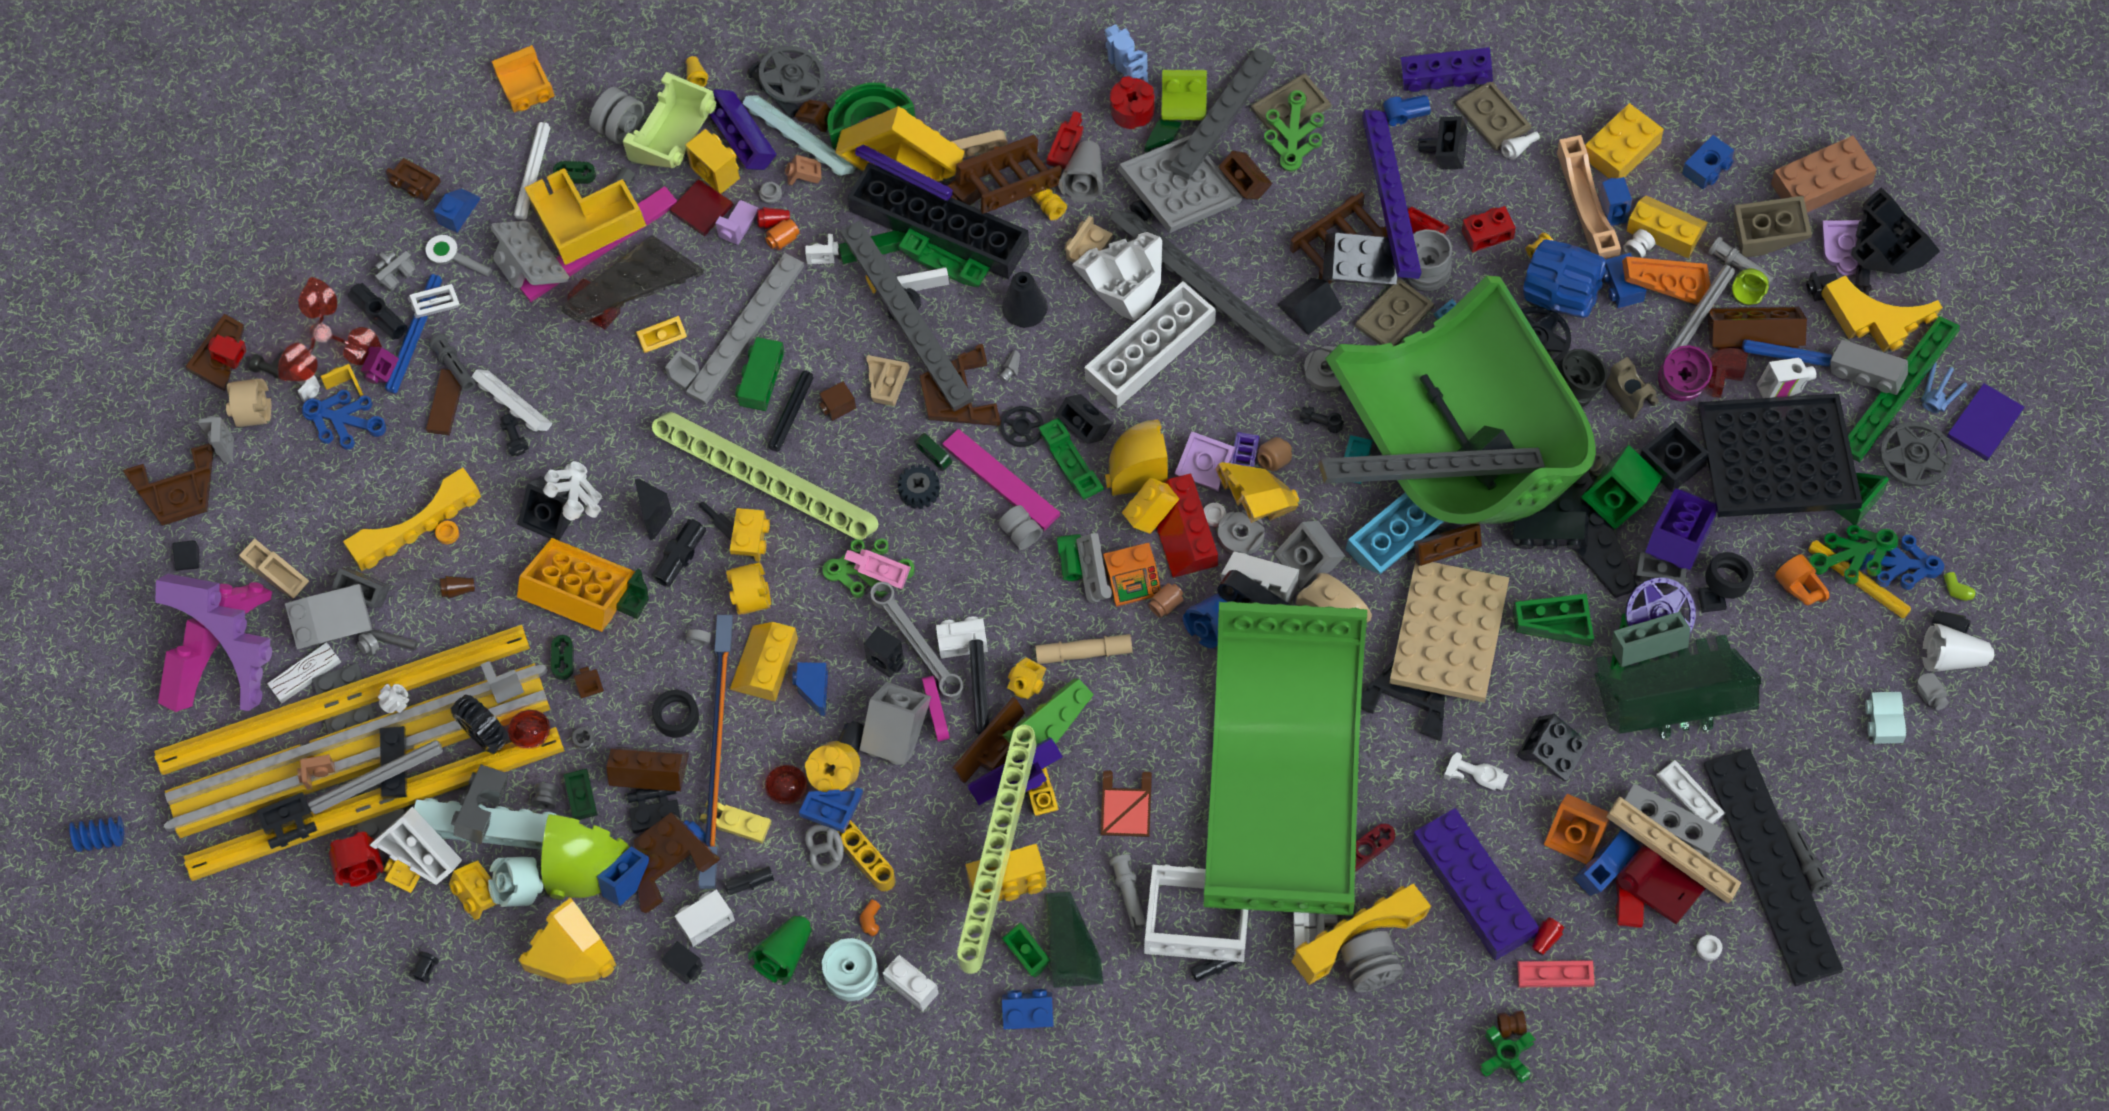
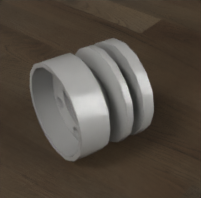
M1426 229L1417 231L1413 236L1422 273L1419 279H1405L1412 287L1418 290H1437L1446 285L1451 277L1452 246L1450 240L1436 230Z
M1377 931L1362 935L1346 943L1341 948L1340 953L1345 966L1348 969H1353L1349 977L1354 981L1353 987L1356 992L1364 993L1383 988L1403 976L1404 970L1399 964V957L1391 955L1395 947L1387 931Z

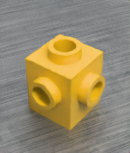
M1026 657L1011 669L1008 675L1010 682L1007 688L1013 691L1016 696L1029 699L1034 694H1039L1043 688L1044 681L1042 679L1047 668Z

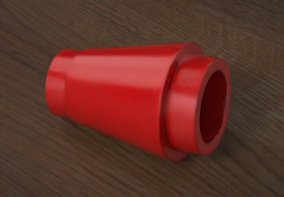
M768 207L757 209L758 227H764V229L772 228L781 221L790 219L789 210Z
M1548 917L1546 921H1542L1531 948L1544 956L1563 936L1564 926L1553 918Z

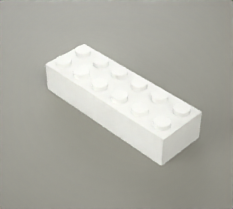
M1182 281L1085 366V380L1118 409L1215 324L1216 309Z

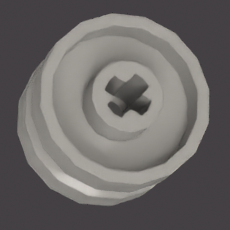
M617 87L608 88L596 101L590 115L589 125L591 129L599 134L606 135L614 143L623 144L627 133L633 134L638 129L644 115V105L641 101L628 96L626 92Z

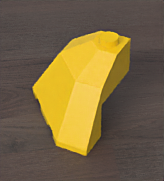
M1225 462L1219 463L1215 468L1224 489L1230 488L1237 505H1243L1251 523L1266 516L1271 521L1296 510L1299 506V497L1295 489L1290 490L1287 485L1266 469Z
M571 897L550 912L546 918L548 922L546 928L537 931L530 942L533 947L527 952L522 953L518 959L525 971L568 985L595 981L600 977L605 978L613 972V967L616 966L615 960L604 942Z

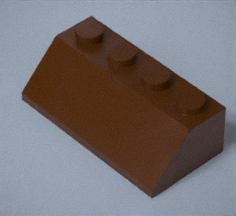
M1799 306L1711 308L1707 314L1709 341L1712 347L1718 350H1728L1729 347L1742 349L1744 340L1791 348L1806 346L1807 318Z

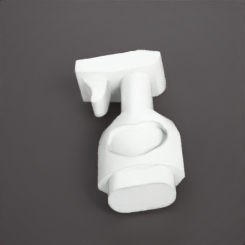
M1458 752L1452 756L1444 774V778L1448 780L1451 778L1463 780L1464 775L1457 771L1458 769L1472 774L1478 784L1494 791L1496 789L1502 791L1509 774L1503 772V769L1490 764L1473 765L1465 762Z

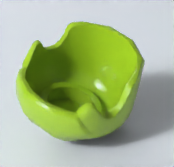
M1754 268L1740 271L1732 284L1733 296L1740 303L1746 305L1760 303L1769 289L1767 276Z

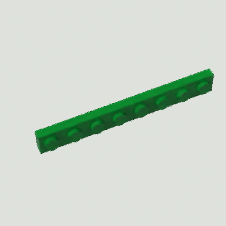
M1941 316L1937 318L1906 359L1908 360V375L1898 394L1881 392L1848 435L1853 460L1860 463L1958 334L1960 325Z

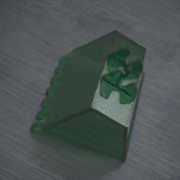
M1726 635L1716 636L1717 651H1710L1707 639L1702 638L1695 641L1699 654L1691 655L1689 649L1685 648L1677 651L1678 658L1671 659L1668 653L1658 656L1659 661L1650 662V659L1638 662L1639 665L1634 666L1627 665L1621 667L1618 662L1619 668L1612 670L1606 656L1597 657L1596 663L1599 673L1594 674L1600 689L1608 725L1611 729L1619 734L1657 727L1661 739L1671 736L1672 724L1681 723L1682 730L1687 731L1690 730L1689 721L1700 720L1702 730L1709 731L1714 726L1713 717L1759 709L1761 676L1735 648H1730Z

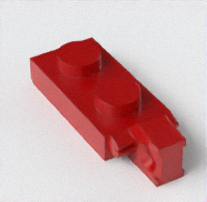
M1073 111L1070 121L1061 123L1046 160L1048 165L1060 166L1062 169H1065L1083 135L1084 126H1080L1083 120L1081 117L1082 113Z

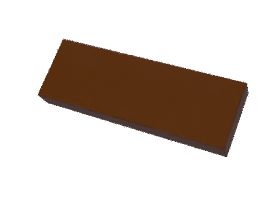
M441 369L426 427L427 433L450 436L462 389L450 370Z
M1469 524L1415 541L1416 564L1422 566L1482 547L1480 525Z

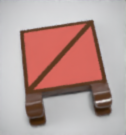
M1103 771L1101 836L1150 837L1151 772H1142L1141 789L1113 788V772Z

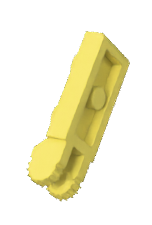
M721 803L717 804V812L722 813L720 819H716L717 829L763 844L771 825V819L728 805L724 806ZM701 814L699 820L706 823L707 814Z

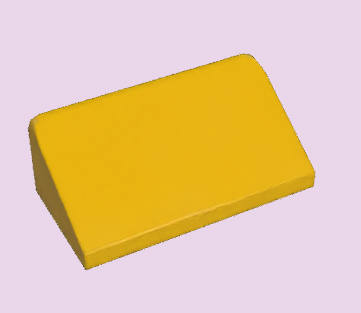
M679 316L635 332L644 353L687 337Z

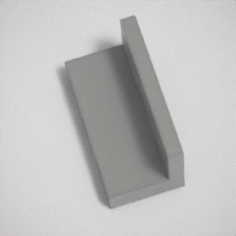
M490 661L481 664L497 704L524 692L515 670L496 677Z

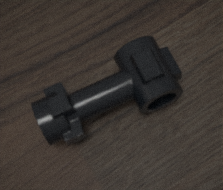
M1310 406L1308 408L1303 407L1299 420L1303 421L1304 424L1309 425L1311 421L1328 426V430L1331 433H1338L1343 429L1344 421L1338 413H1331L1329 416L1315 413L1314 408Z
M512 414L502 416L500 418V426L503 431L507 430L511 442L506 444L511 456L524 454L529 449V446L524 436L519 438L515 427L519 424L517 418Z

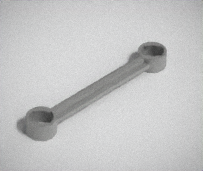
M887 582L876 583L870 592L873 605L887 612L939 682L941 696L946 700H956L963 694L962 679L958 675L948 672L895 601L893 587ZM877 590L878 592L886 591L891 593V597L886 602H879L875 599L874 594ZM945 682L947 684H960V689L955 694H947L943 690V685Z

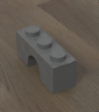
M480 765L477 773H472L469 780V786H471L469 792L464 791L460 801L461 810L460 812L455 811L451 821V825H454V836L482 844L490 826L491 812L481 809L478 805L482 803L499 805L507 787L508 773L484 765Z

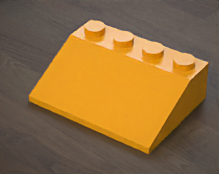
M551 538L519 576L517 598L602 632L617 611L616 605L628 589V581L635 571Z

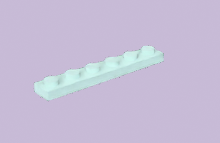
M758 95L745 97L743 105L749 108L750 113L762 117L766 120L765 123L768 126L780 130L782 136L789 140H794L799 144L798 147L815 155V159L820 163L829 165L835 174L843 176L854 173L856 166L837 155L833 148Z

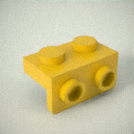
M736 509L730 554L754 556L755 562H760L761 554L765 555L766 553L764 534L769 533L770 520L766 519L764 510Z

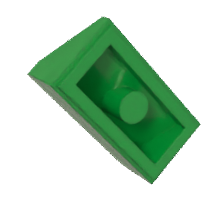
M1021 922L1002 938L1032 977H1038L1051 961Z

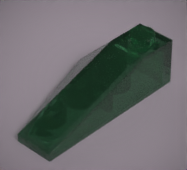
M1071 892L1047 893L1046 901L1053 987L1062 988L1103 984L1101 958Z

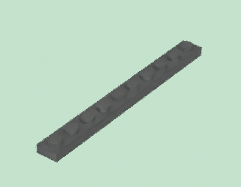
M859 220L840 230L842 238L952 410L956 411L973 402V395L861 221Z
M1539 448L1321 458L1318 463L1324 484L1532 473L1537 469L1545 468Z

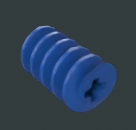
M118 816L117 823H114L113 818L109 817L108 824L106 825L103 819L100 818L98 826H95L93 820H89L88 827H85L84 822L80 821L78 828L75 827L73 822H70L69 834L71 843L77 852H82L84 847L87 851L92 850L94 847L96 849H102L103 846L111 848L113 843L116 847L122 846L124 840L122 818Z

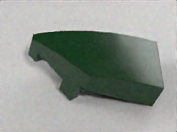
M1160 117L1145 144L1144 152H1150L1151 148L1162 147L1173 142L1181 130L1182 122L1162 120Z
M637 569L630 578L628 589L616 605L617 611L636 619L639 618L649 600L648 588L644 583L641 569Z

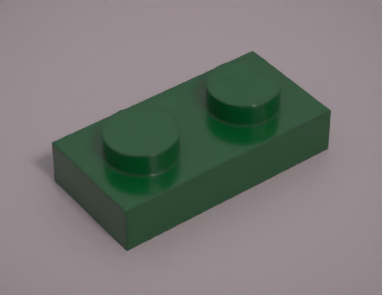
M587 768L563 774L573 819L581 820L597 816L598 813Z

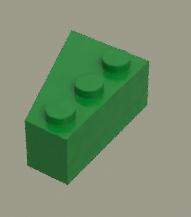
M1587 593L1518 601L1513 606L1512 612L1517 633L1591 646L1594 641Z

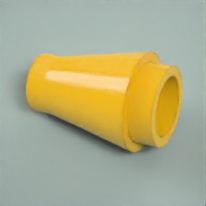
M696 56L688 57L686 59L687 81L704 87L707 84L708 74Z

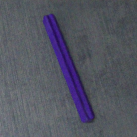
M866 145L856 148V156L945 201L951 198L953 192L951 188Z

